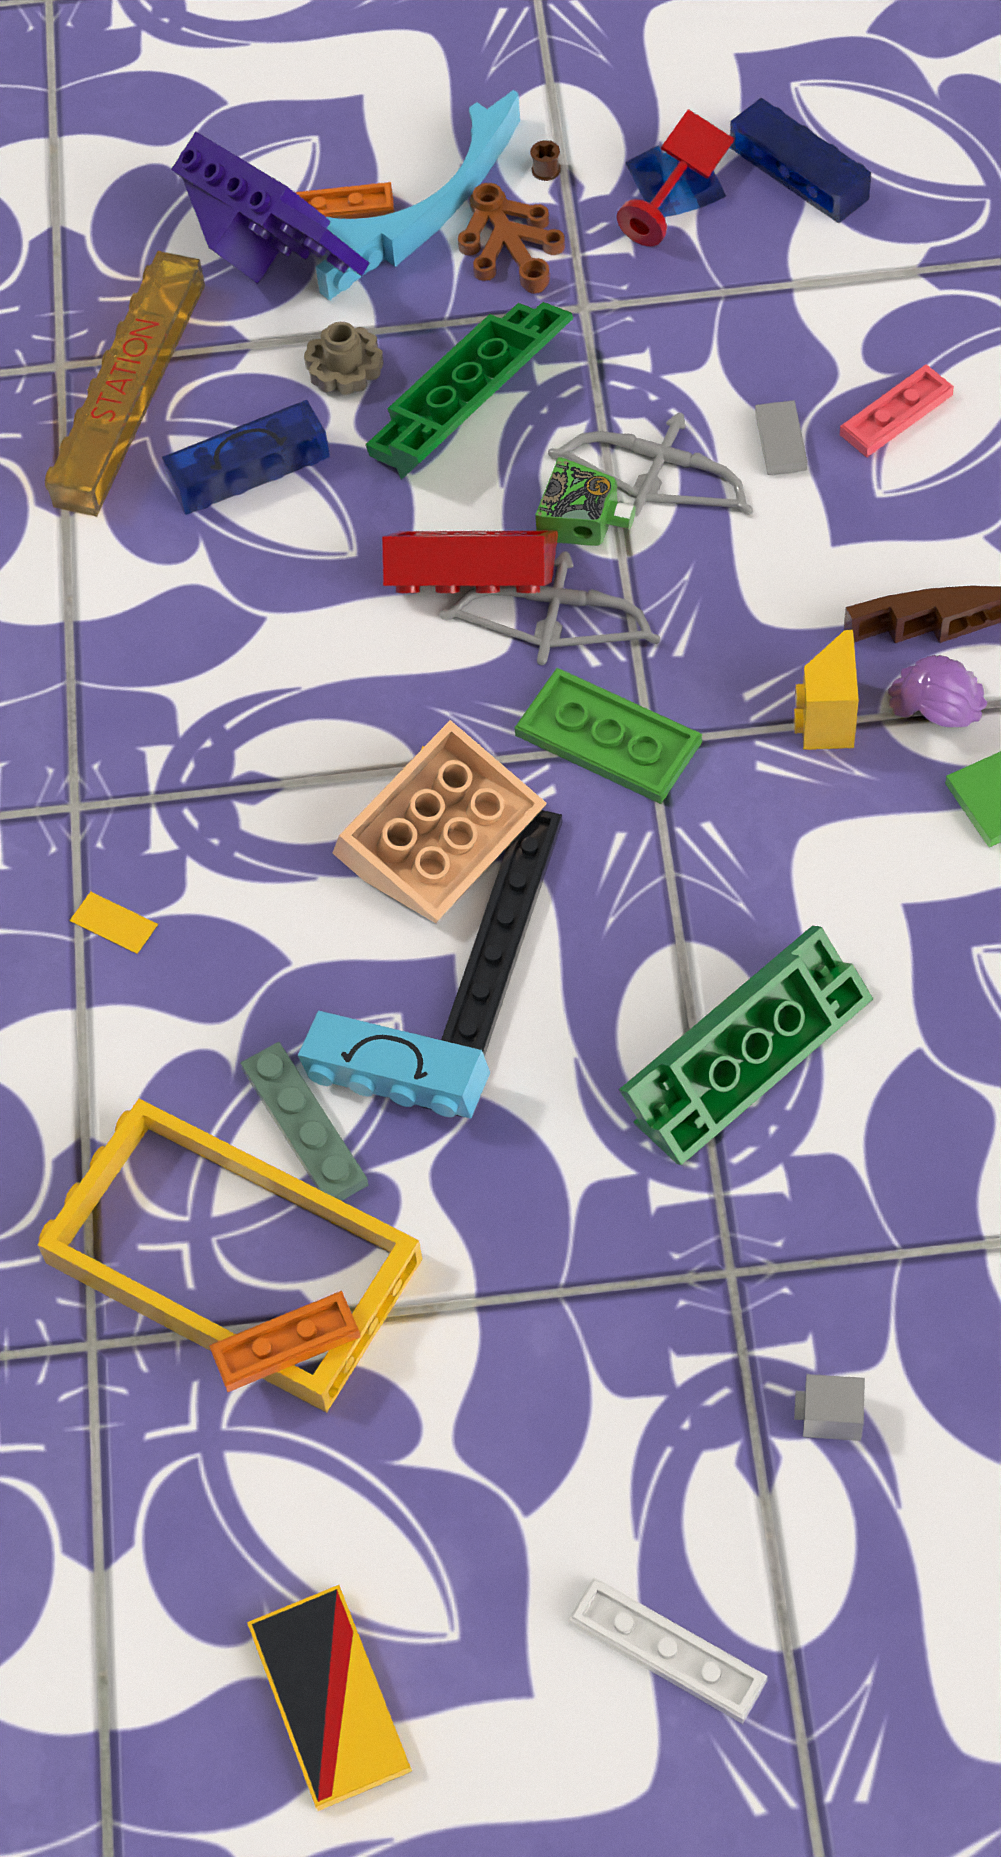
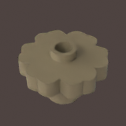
M335 322L322 330L321 339H313L307 344V350L304 353L305 367L309 371L311 383L319 386L324 392H331L337 388L341 394L349 395L354 391L365 390L367 380H375L380 377L381 369L384 365L382 350L378 348L377 337L363 327L354 328L347 322Z

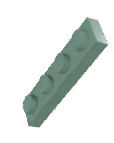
M280 1042L240 1062L245 1076L317 1189L342 1201L369 1186L366 1175Z

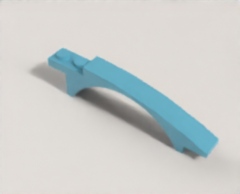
M512 90L488 109L477 102L469 107L472 122V140L468 154L457 173L449 182L427 199L398 212L377 217L359 219L326 217L331 221L327 229L370 263L363 275L370 270H374L383 260H387L396 267L435 234L472 195L473 190L481 184L509 143L520 122L519 93ZM325 260L315 266L319 293L329 301L342 291L350 288L355 281L362 277L349 268L343 274Z

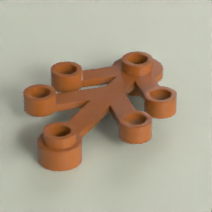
M494 183L478 185L473 190L469 200L470 209L474 214L466 230L458 235L459 251L467 256L477 254L481 249L480 233L488 219L491 221L494 229L481 255L473 261L474 276L481 281H488L495 277L496 259L505 244L519 267L521 286L527 292L533 294L544 291L550 282L549 265L543 259L532 258L521 240L542 244L545 253L558 255L565 249L563 232L557 229H544L549 225V210L546 206L541 204L529 205L508 200L502 189ZM506 215L526 218L527 225L509 221Z

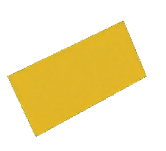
M91 891L69 920L136 954L139 953L158 926L157 923Z

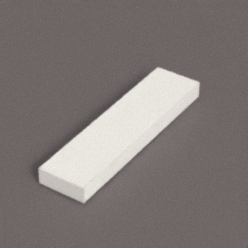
M593 1577L569 1617L570 1625L742 1724L767 1682V1675Z

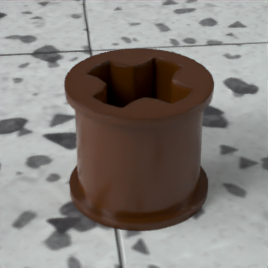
M549 140L535 143L530 150L531 157L533 158L531 168L533 176L542 181L555 179L561 172L559 146Z

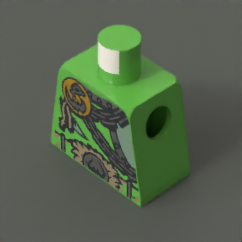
M558 457L535 514L536 530H558L557 543L598 546L603 543L609 525L631 529L636 507L617 502V480L614 477Z

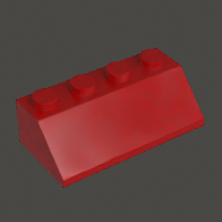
M558 530L398 531L382 536L383 586H396V593H419L420 586H435L436 593H459L460 586H476V593H499L500 586H516V593H540V586H545L552 582Z

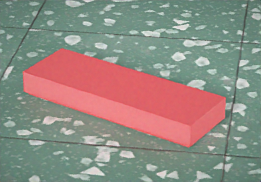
M925 364L840 426V436L865 457H869L953 396L954 386Z

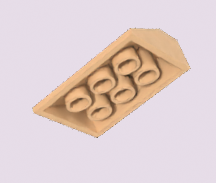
M450 720L339 835L332 854L368 884L437 923L547 803Z

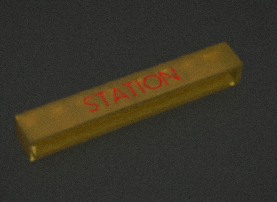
M157 251L151 265L145 267L142 284L138 292L133 293L131 296L129 311L124 321H120L117 325L115 340L111 348L104 352L102 367L97 377L90 381L88 396L83 407H79L76 410L74 425L70 434L62 439L57 461L54 467L51 466L47 470L45 488L49 491L53 507L98 516L205 287L200 259Z

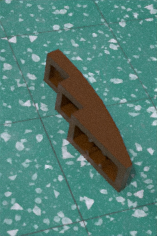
M971 585L929 588L888 595L845 607L844 630H853L854 643L887 631L895 644L931 631L934 632L939 643L1001 623V586Z

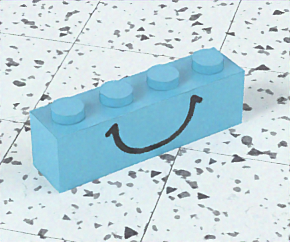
M319 1010L298 1054L308 1078L319 1085L331 1086L336 1084L348 1087L353 1092L362 1096L370 1097L375 1094L390 1098L401 1106L412 1107L415 1104L431 1108L437 1114L445 1117L459 1115L472 1118L490 1075V1070L482 1050Z

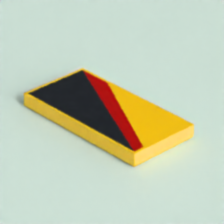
M340 1585L247 1622L317 1812L412 1772Z

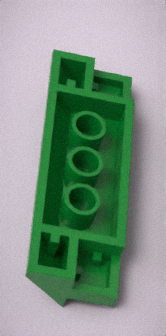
M542 302L536 309L517 303L502 318L489 314L387 408L391 421L365 444L369 456L397 468L402 480L572 321V313Z
M812 925L619 1089L637 1118L633 1123L676 1164L683 1165L869 1004L873 997L854 965L842 961L824 929L820 926Z

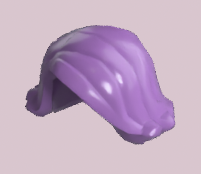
M942 655L927 656L918 660L915 666L902 669L901 677L894 680L892 686L888 688V694L892 697L889 700V705L893 708L895 715L909 717L914 715L916 711H920L929 721L943 727H967L972 722H978L982 718L981 710L987 706V701L983 698L985 694L983 685L977 683V677L974 676V673L967 671L958 660L949 659V657Z

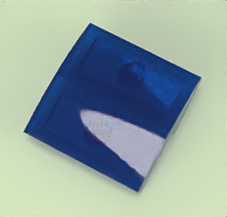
M659 145L625 163L644 201L651 203L680 161L666 152L662 153ZM687 167L658 210H660L664 217L674 216L712 204L726 197V194L714 171L706 179Z

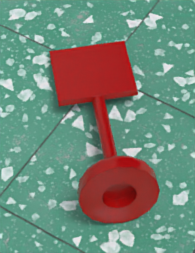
M688 109L660 148L680 162L651 203L633 199L626 201L617 212L616 219L623 233L632 241L642 246H657L667 233L665 217L658 208L686 168L689 167L708 179L735 139Z

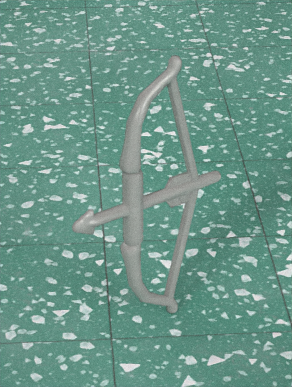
M677 413L666 422L670 427L662 444L636 438L634 434L596 431L582 433L561 448H552L548 451V455L551 458L564 457L567 460L607 475L610 474L570 451L582 444L603 442L655 458L649 472L639 475L633 487L614 477L617 480V487L636 497L633 504L636 507L635 516L640 514L646 501L739 508L744 514L748 515L753 511L751 505L746 503L742 481L728 467L714 462L698 452L692 455L689 452L671 448L679 429H685L686 427L683 413ZM665 461L723 477L733 486L736 500L657 494L662 485V481L658 478L659 471Z
M566 551L562 552L554 562L557 571L553 587L540 586V593H516V586H500L499 593H476V588L468 590L451 609L440 612L442 619L448 620L457 617L540 646L537 663L541 666L546 664L549 650L552 647L646 639L651 644H658L660 642V637L652 633L643 611L627 600L592 589L588 592L564 589L567 569L573 567L570 554ZM487 595L514 596L526 598L530 601L549 602L547 617L537 622L534 636L462 611V608L473 599ZM559 604L601 606L623 610L637 620L641 631L560 639L562 625L556 621Z

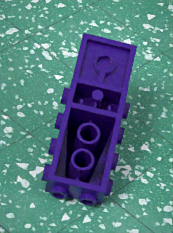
M196 131L171 168L173 172L183 179L208 248L257 284L278 252L288 258L294 252L305 260L310 253L319 259L326 254L328 257L325 261L343 274L349 268L362 276L370 265L367 260L327 229L331 223L329 219L288 186Z

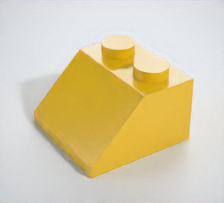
M844 630L804 666L803 684H795L794 733H802L803 750L854 748L859 699L853 630Z

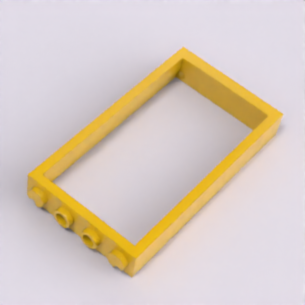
M138 1098L131 1110H126L119 1117L115 1126V1133L107 1145L101 1146L96 1150L90 1162V1169L80 1183L76 1182L69 1189L65 1197L64 1207L55 1220L50 1219L41 1230L37 1245L45 1263L210 1350L209 1345L235 1335L233 1332L68 1246L148 1129L390 1252L352 1313L360 1332V1338L329 1350L313 1375L293 1365L262 1378L327 1413L423 1260L419 1240Z

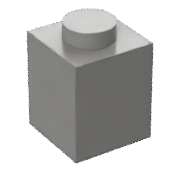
M806 1374L805 1391L795 1392L794 1420H804L803 1437L861 1441L864 1424L865 1378Z

